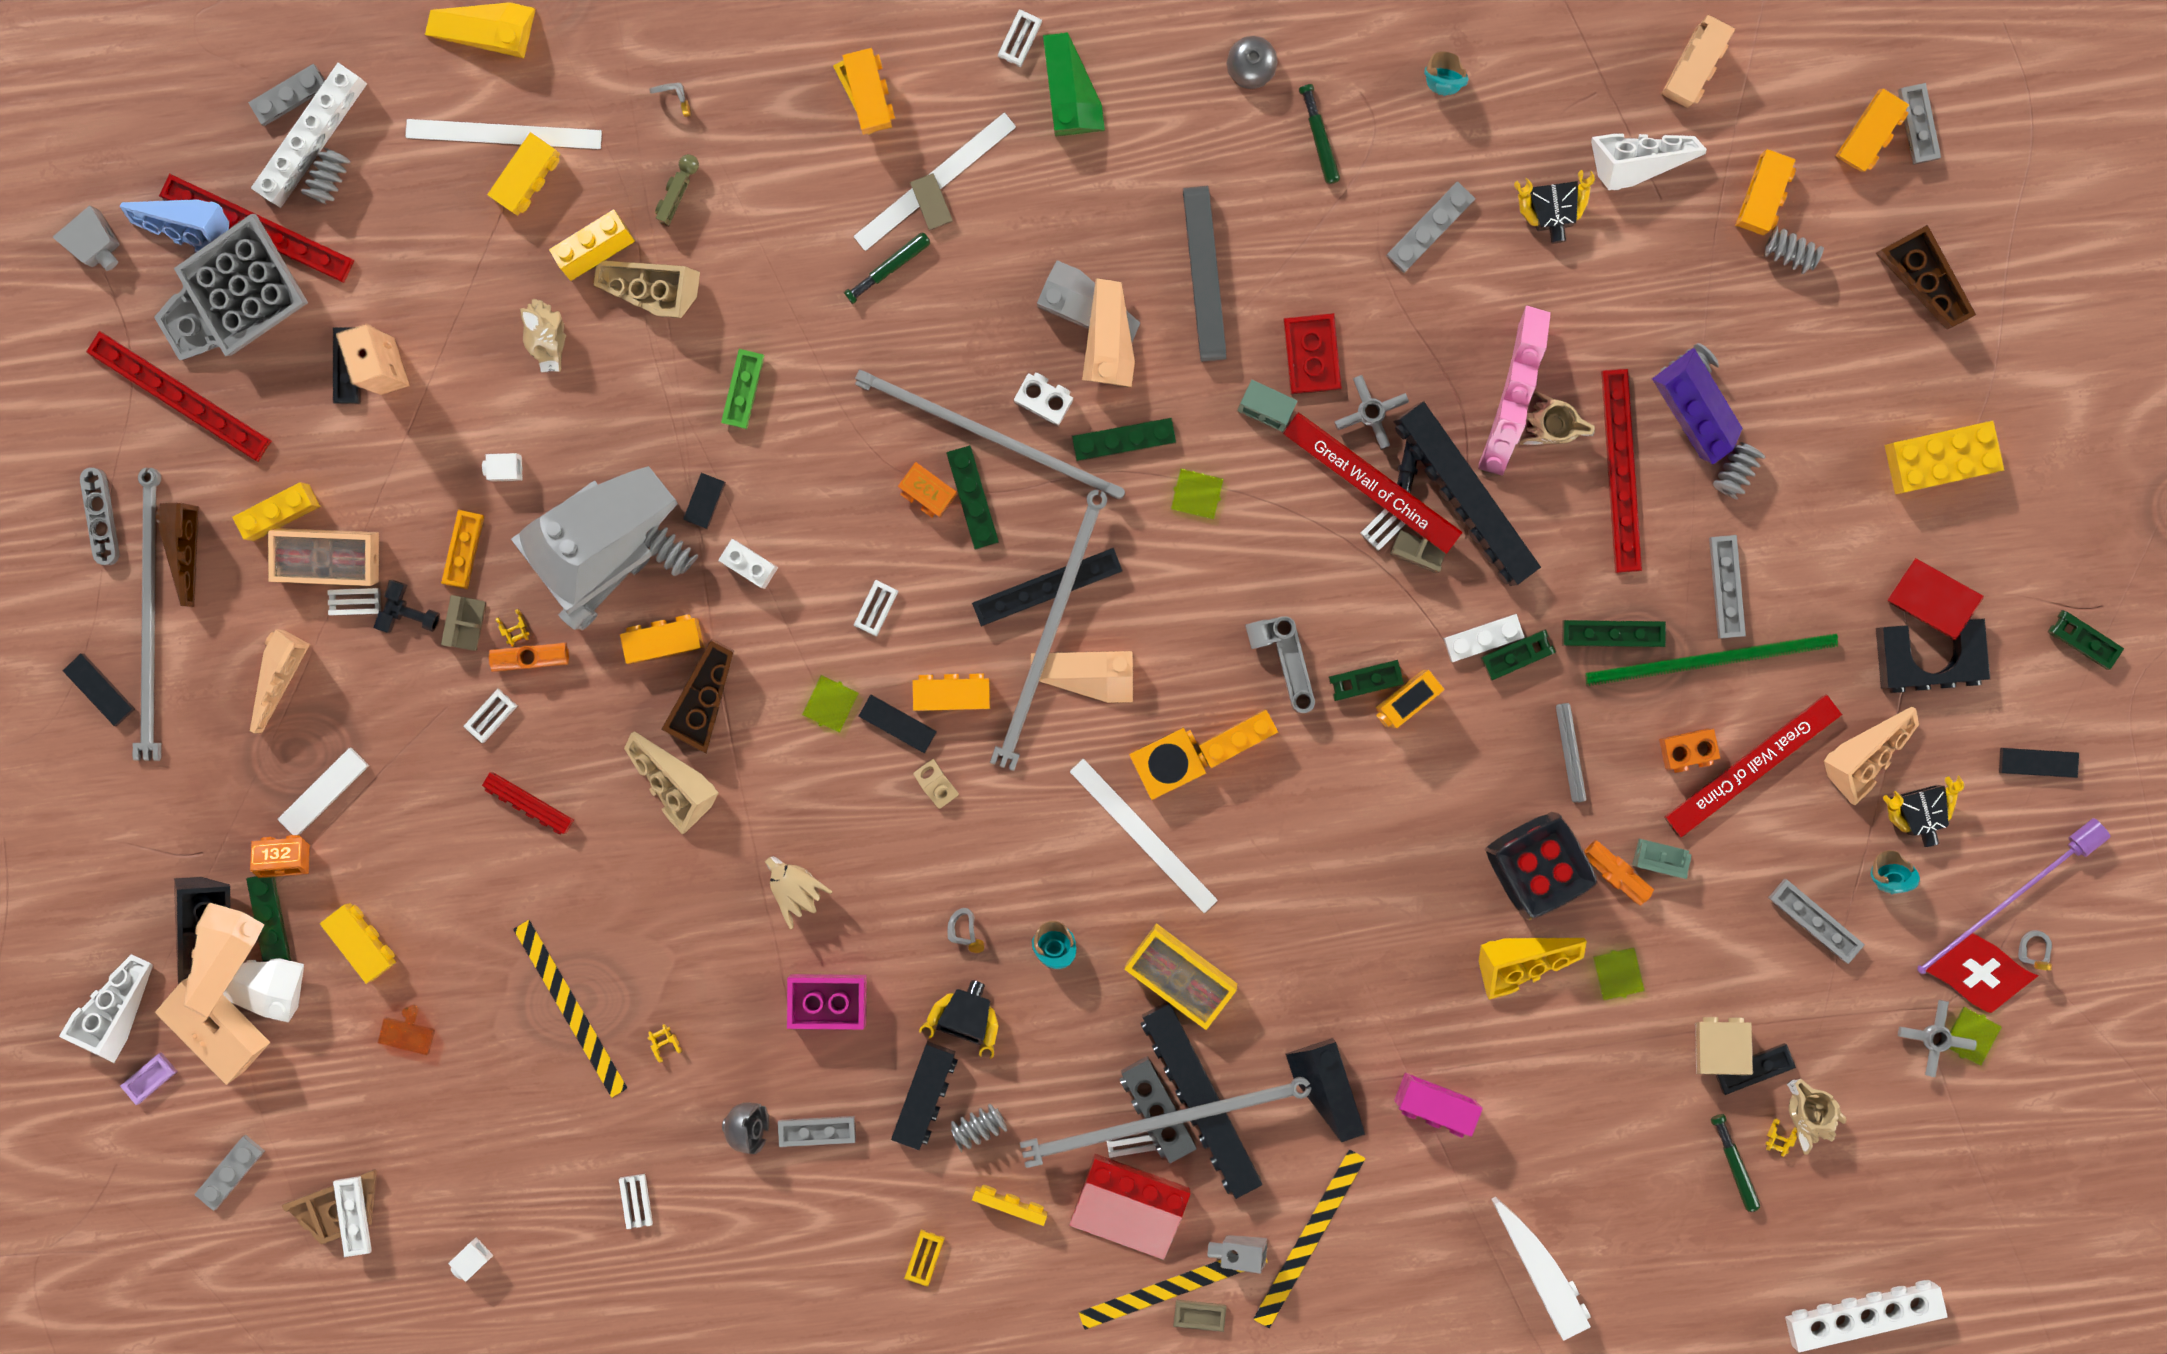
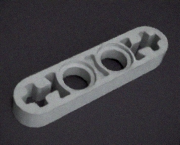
M87 468L80 475V485L92 555L98 564L113 565L118 561L120 552L107 477L98 468ZM92 473L99 477L94 484L88 481V478L92 477ZM95 489L101 490V493L93 492L90 494V490L95 491ZM96 497H100L104 502V506L100 511H95L92 508V501ZM100 522H105L108 526V531L104 536H99L96 532V526ZM98 540H110V543H105L104 546V544L98 543ZM105 548L111 551V555L107 556V559L101 557V553L105 552Z

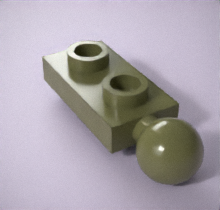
M690 154L682 156L679 160L680 172H676L675 177L671 176L666 185V191L668 192L664 200L661 199L655 209L656 219L660 223L667 226L670 225L690 182L688 179L689 175L696 173L699 168V162L695 156Z

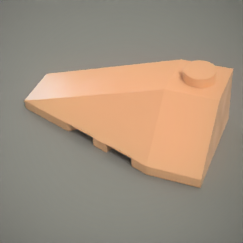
M276 629L275 632L269 634L265 641L267 647L263 653L250 731L253 733H262L310 645L285 630Z
M1132 651L1049 653L1039 681L1107 703L1133 702ZM1035 653L1031 654V664L1033 662Z
M1910 707L1842 743L1827 755L1824 760L1827 776L1851 804L1856 805L1873 789L1877 783L1874 778L1882 768L1886 770L1889 767L1892 753L1895 749H1902L1919 726L1916 708Z

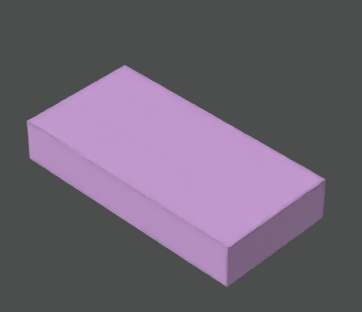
M161 1052L127 1079L120 1087L135 1105H138L178 1071Z

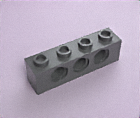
M1148 1056L1121 1070L1123 1077L1119 1080L1126 1092L1131 1091L1135 1099L1131 1102L1138 1115L1143 1113L1145 1119L1154 1117L1149 1113L1153 1105L1163 1107L1164 1111L1161 1115L1177 1111ZM1143 1082L1149 1083L1152 1086L1151 1091L1148 1094H1140L1137 1091L1139 1084ZM1184 1123L1168 1126L1176 1131L1171 1139H1166L1161 1135L1163 1129L1167 1127L1147 1131L1150 1137L1155 1135L1159 1143L1155 1147L1161 1158L1167 1157L1169 1163L1197 1149Z

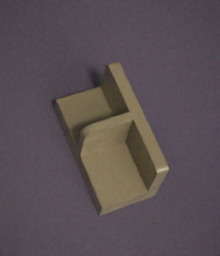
M1401 530L1390 552L1393 556L1434 573L1441 571L1442 567L1440 566L1446 554L1434 544L1428 542L1427 539L1418 538Z
M451 595L441 645L476 651L486 602Z

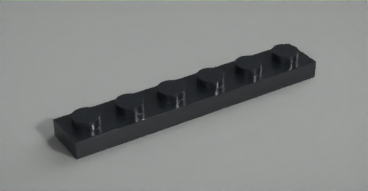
M1114 548L1082 560L1071 592L1123 572ZM1066 566L973 602L972 605L981 627L1054 599Z

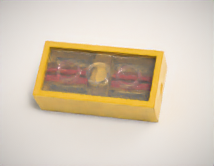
M1157 923L1126 962L1124 970L1205 1030L1208 1029L1237 991V983Z

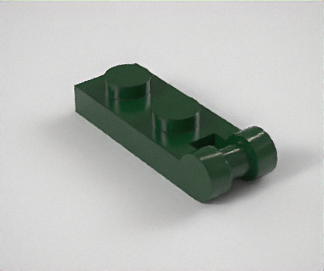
M2061 610L2057 616L2059 618L2055 625H2051L2048 633L2065 642L2106 670H2111L2124 648L2074 615ZM2068 624L2074 627L2070 634L2064 631Z
M1541 630L1481 657L1490 680L1493 681L1556 653L1554 646H1550L1547 639L1549 636L1547 630ZM1538 641L1541 650L1535 653L1532 644Z
M1398 660L1329 676V682L1333 684L1335 691L1333 694L1334 701L1404 684ZM1350 679L1352 689L1345 691L1343 681Z

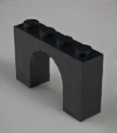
M1985 618L1970 619L1956 641L1953 639V655L1949 664L1936 673L1925 672L1914 662L1910 648L1909 625L1876 628L1881 688H1889L1890 693L1906 692L1905 687L1915 686V691L1931 690V685L1940 684V688L1956 687V682H1965L1966 686L1982 685L1981 680L1990 679Z

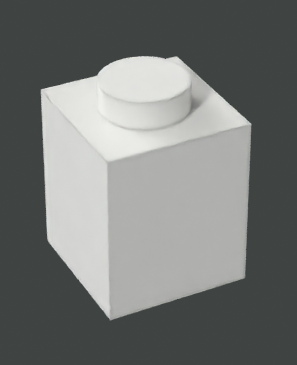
M517 453L486 454V460L482 462L483 475L489 481H522V455Z
M475 1238L448 1264L451 1266L452 1273L458 1279H463L466 1282L493 1254Z

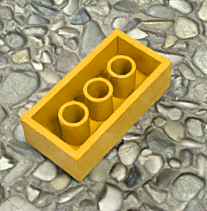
M1994 421L1884 445L1895 495L2004 471Z

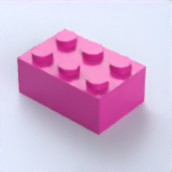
M791 974L787 978V1029H864L866 1027L867 975Z
M1406 1072L1394 1099L1399 1107L1398 1109L1402 1111L1401 1114L1413 1119L1420 1116L1426 1120V1124L1435 1128H1440L1443 1125L1449 1129L1451 1134L1461 1138L1465 1134L1472 1137L1483 1109L1475 1099Z

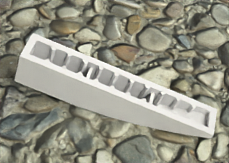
M1497 1197L1492 1198L1491 1200L1563 1341L1590 1328L1591 1326L1587 1319L1591 1318L1585 1304H1579L1576 1296L1580 1294L1574 1282L1568 1283L1555 1260L1519 1217Z

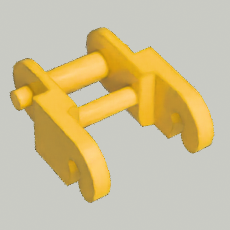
M519 609L515 610L519 616V623L509 629H505L499 617L496 618L502 636L507 637L506 643L514 647V642L523 638L529 640L528 635H530L525 630V627L528 626ZM520 628L521 634L511 637L510 632Z
M665 1024L662 1030L654 1034L651 1031L648 1032V1040H651L653 1043L650 1047L659 1063L663 1062L658 1050L662 1045L673 1043L678 1053L682 1052L681 1047L678 1046L679 1042L675 1034L671 1035L669 1032L671 1030L670 1027L667 1028ZM666 1034L668 1039L658 1043L656 1038Z
M1775 1118L1767 1134L1770 1138L1765 1143L1767 1145L1766 1150L1775 1149L1781 1152V1156L1784 1157L1789 1153V1147H1793L1795 1144L1797 1128L1794 1127L1789 1138L1776 1134V1125H1779L1780 1120ZM1776 1138L1785 1142L1783 1147L1774 1144Z

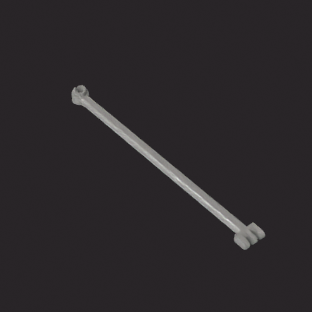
M858 370L855 377L857 380L855 385L869 391L870 387H874L1099 489L1117 499H1122L1125 495L1124 489L1113 483L1104 481L863 370Z
M144 468L138 474V481L143 486L140 743H133V760H140L141 750H143L144 761L151 760V751H153V760L160 761L162 743H154L156 487L161 482V474L154 468ZM146 473L151 475V479L148 482L144 479Z
M1098 489L1090 491L1087 495L1088 507L1003 746L1002 748L995 746L990 763L995 764L998 755L1002 756L999 766L1004 768L1007 759H1011L1009 770L1014 771L1020 754L1014 752L1099 511L1107 503V496L1103 491L1100 494L1102 502L1099 505H1095L1092 502L1093 497L1098 495Z
M1297 1077L1290 1084L1048 1143L1038 1144L1037 1138L1020 1142L1021 1148L1031 1146L1032 1149L1022 1152L1023 1158L1034 1157V1160L1025 1162V1167L1042 1165V1157L1291 1096L1302 1099L1309 1095L1311 1087L1305 1088L1303 1093L1297 1092L1296 1087L1299 1084L1307 1087L1310 1083L1304 1077Z

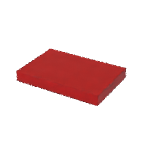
M1334 313L1284 318L1291 395L1341 390Z
M1915 558L1887 601L1956 641L1984 599V596Z

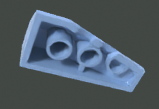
M174 200L122 202L120 205L130 223L157 235L163 232L172 238L174 243L182 245L183 242L196 247L195 252H198L229 230V221L222 207L215 202Z

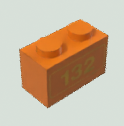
M917 462L914 463L898 485L902 490L900 495L911 503L914 500L918 501L923 505L920 510L931 518L934 515L941 517L958 494Z
M288 835L286 839L263 837L260 841H251L250 871L258 878L309 874L310 845L298 835Z

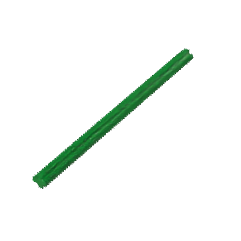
M1833 633L1832 635H1823V637L1821 635L1820 637L1814 636L1807 639H1798V641L1796 639L1795 641L1777 642L1776 644L1773 643V645L1772 643L1770 645L1764 644L1757 647L1752 646L1751 648L1727 650L1726 652L1702 654L1701 656L1696 655L1677 658L1676 660L1652 662L1651 664L1646 663L1589 672L1585 675L1586 686L1587 684L1594 686V683L1595 685L1597 683L1600 685V682L1601 684L1603 682L1606 684V681L1613 683L1612 680L1619 682V679L1620 681L1622 679L1625 681V678L1626 680L1628 678L1631 680V677L1638 679L1637 676L1644 678V675L1645 677L1647 675L1650 677V674L1651 676L1653 674L1656 676V673L1663 675L1662 672L1664 674L1666 672L1669 674V671L1670 673L1672 671L1675 673V670L1676 672L1678 670L1681 672V669L1688 671L1687 668L1689 670L1691 668L1694 670V667L1695 669L1697 667L1700 669V666L1701 668L1703 666L1706 668V665L1713 667L1712 664L1714 666L1716 664L1719 666V663L1720 665L1722 663L1725 665V662L1726 664L1728 662L1732 664L1731 661L1738 663L1737 660L1739 662L1741 660L1744 662V659L1745 661L1747 659L1750 661V658L1751 660L1753 658L1757 660L1756 657L1760 659L1759 657L1763 659V656L1764 658L1766 656L1769 658V655L1770 657L1772 655L1775 657V654L1776 656L1778 654L1782 656L1785 653L1788 655V652L1789 654L1791 652L1794 654V651L1795 653L1797 651L1800 653V650L1801 652H1807L1810 649L1813 651V648L1814 650L1816 648L1819 650V647L1820 649L1822 647L1823 649L1832 648L1835 645L1838 647V635Z

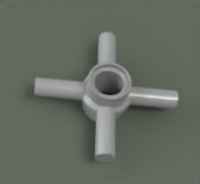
M1363 375L1353 378L1362 403L1359 405L1357 413L1334 421L1337 430L1339 431L1362 422L1365 425L1372 426L1381 449L1390 446L1381 421L1385 417V412L1409 403L1406 393L1381 402L1378 399L1371 398ZM1370 405L1376 407L1378 410L1377 418L1371 419L1367 417L1365 408Z
M1938 1000L1934 1025L1926 1027L1923 1031L1906 1027H1899L1898 1029L1899 1037L1923 1041L1926 1048L1929 1049L1925 1072L1927 1076L1936 1077L1940 1052L1948 1050L1951 1046L1975 1050L1976 1040L1952 1036L1945 1027L1948 1001ZM1940 1032L1941 1041L1934 1045L1933 1036Z

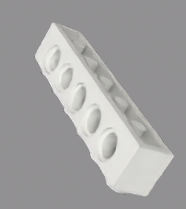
M337 63L251 189L281 208L367 83L340 63Z
M1922 1280L1916 1282V1286L1908 1288L1897 1286L1891 1288V1292L1883 1294L1881 1292H1871L1866 1294V1298H1846L1836 1305L1827 1303L1818 1305L1817 1309L1811 1311L1805 1309L1793 1311L1792 1315L1785 1316L1792 1347L1798 1352H1803L1947 1318L1941 1287L1930 1280ZM1914 1298H1919V1304L1911 1308V1301ZM1894 1303V1310L1886 1314V1307ZM1870 1309L1869 1317L1861 1320L1862 1312ZM1845 1315L1844 1323L1836 1325L1837 1318ZM1820 1321V1328L1816 1331H1811L1812 1324Z

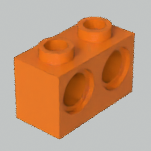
M1712 728L1659 739L1665 769H1673L1674 773L1689 770L1688 766L1698 764L1699 768L1714 765L1713 760L1721 759L1715 730ZM1704 741L1708 746V751L1705 755L1701 756L1697 751L1699 743ZM1676 747H1680L1683 751V757L1679 761H1676L1672 755Z

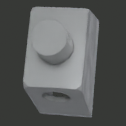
M88 206L53 236L57 242L88 266L94 267L100 263L106 271H109L118 264V260L111 252L119 246V242L100 210L92 206Z
M1228 1235L1223 1243L1209 1242L1208 1257L1221 1259L1222 1268L1261 1273L1266 1264L1268 1238ZM1231 1250L1236 1251L1238 1255L1233 1254Z

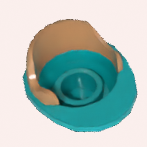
M1439 51L1434 53L1424 69L1428 87L1438 95L1455 94L1461 87L1466 86L1469 80L1466 69H1463L1459 57L1451 52Z
M1883 851L1875 858L1870 876L1879 890L1893 895L1911 891L1919 885L1920 876L1918 871L1898 851Z
M1059 921L1045 922L1038 928L1032 939V949L1036 957L1049 968L1062 969L1069 966L1076 957V941L1073 933Z

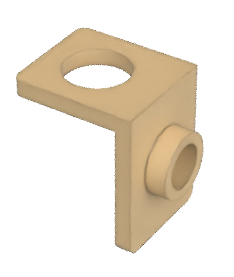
M934 759L914 772V776L922 789L939 809L959 795ZM934 769L933 774L929 778H922L927 770Z

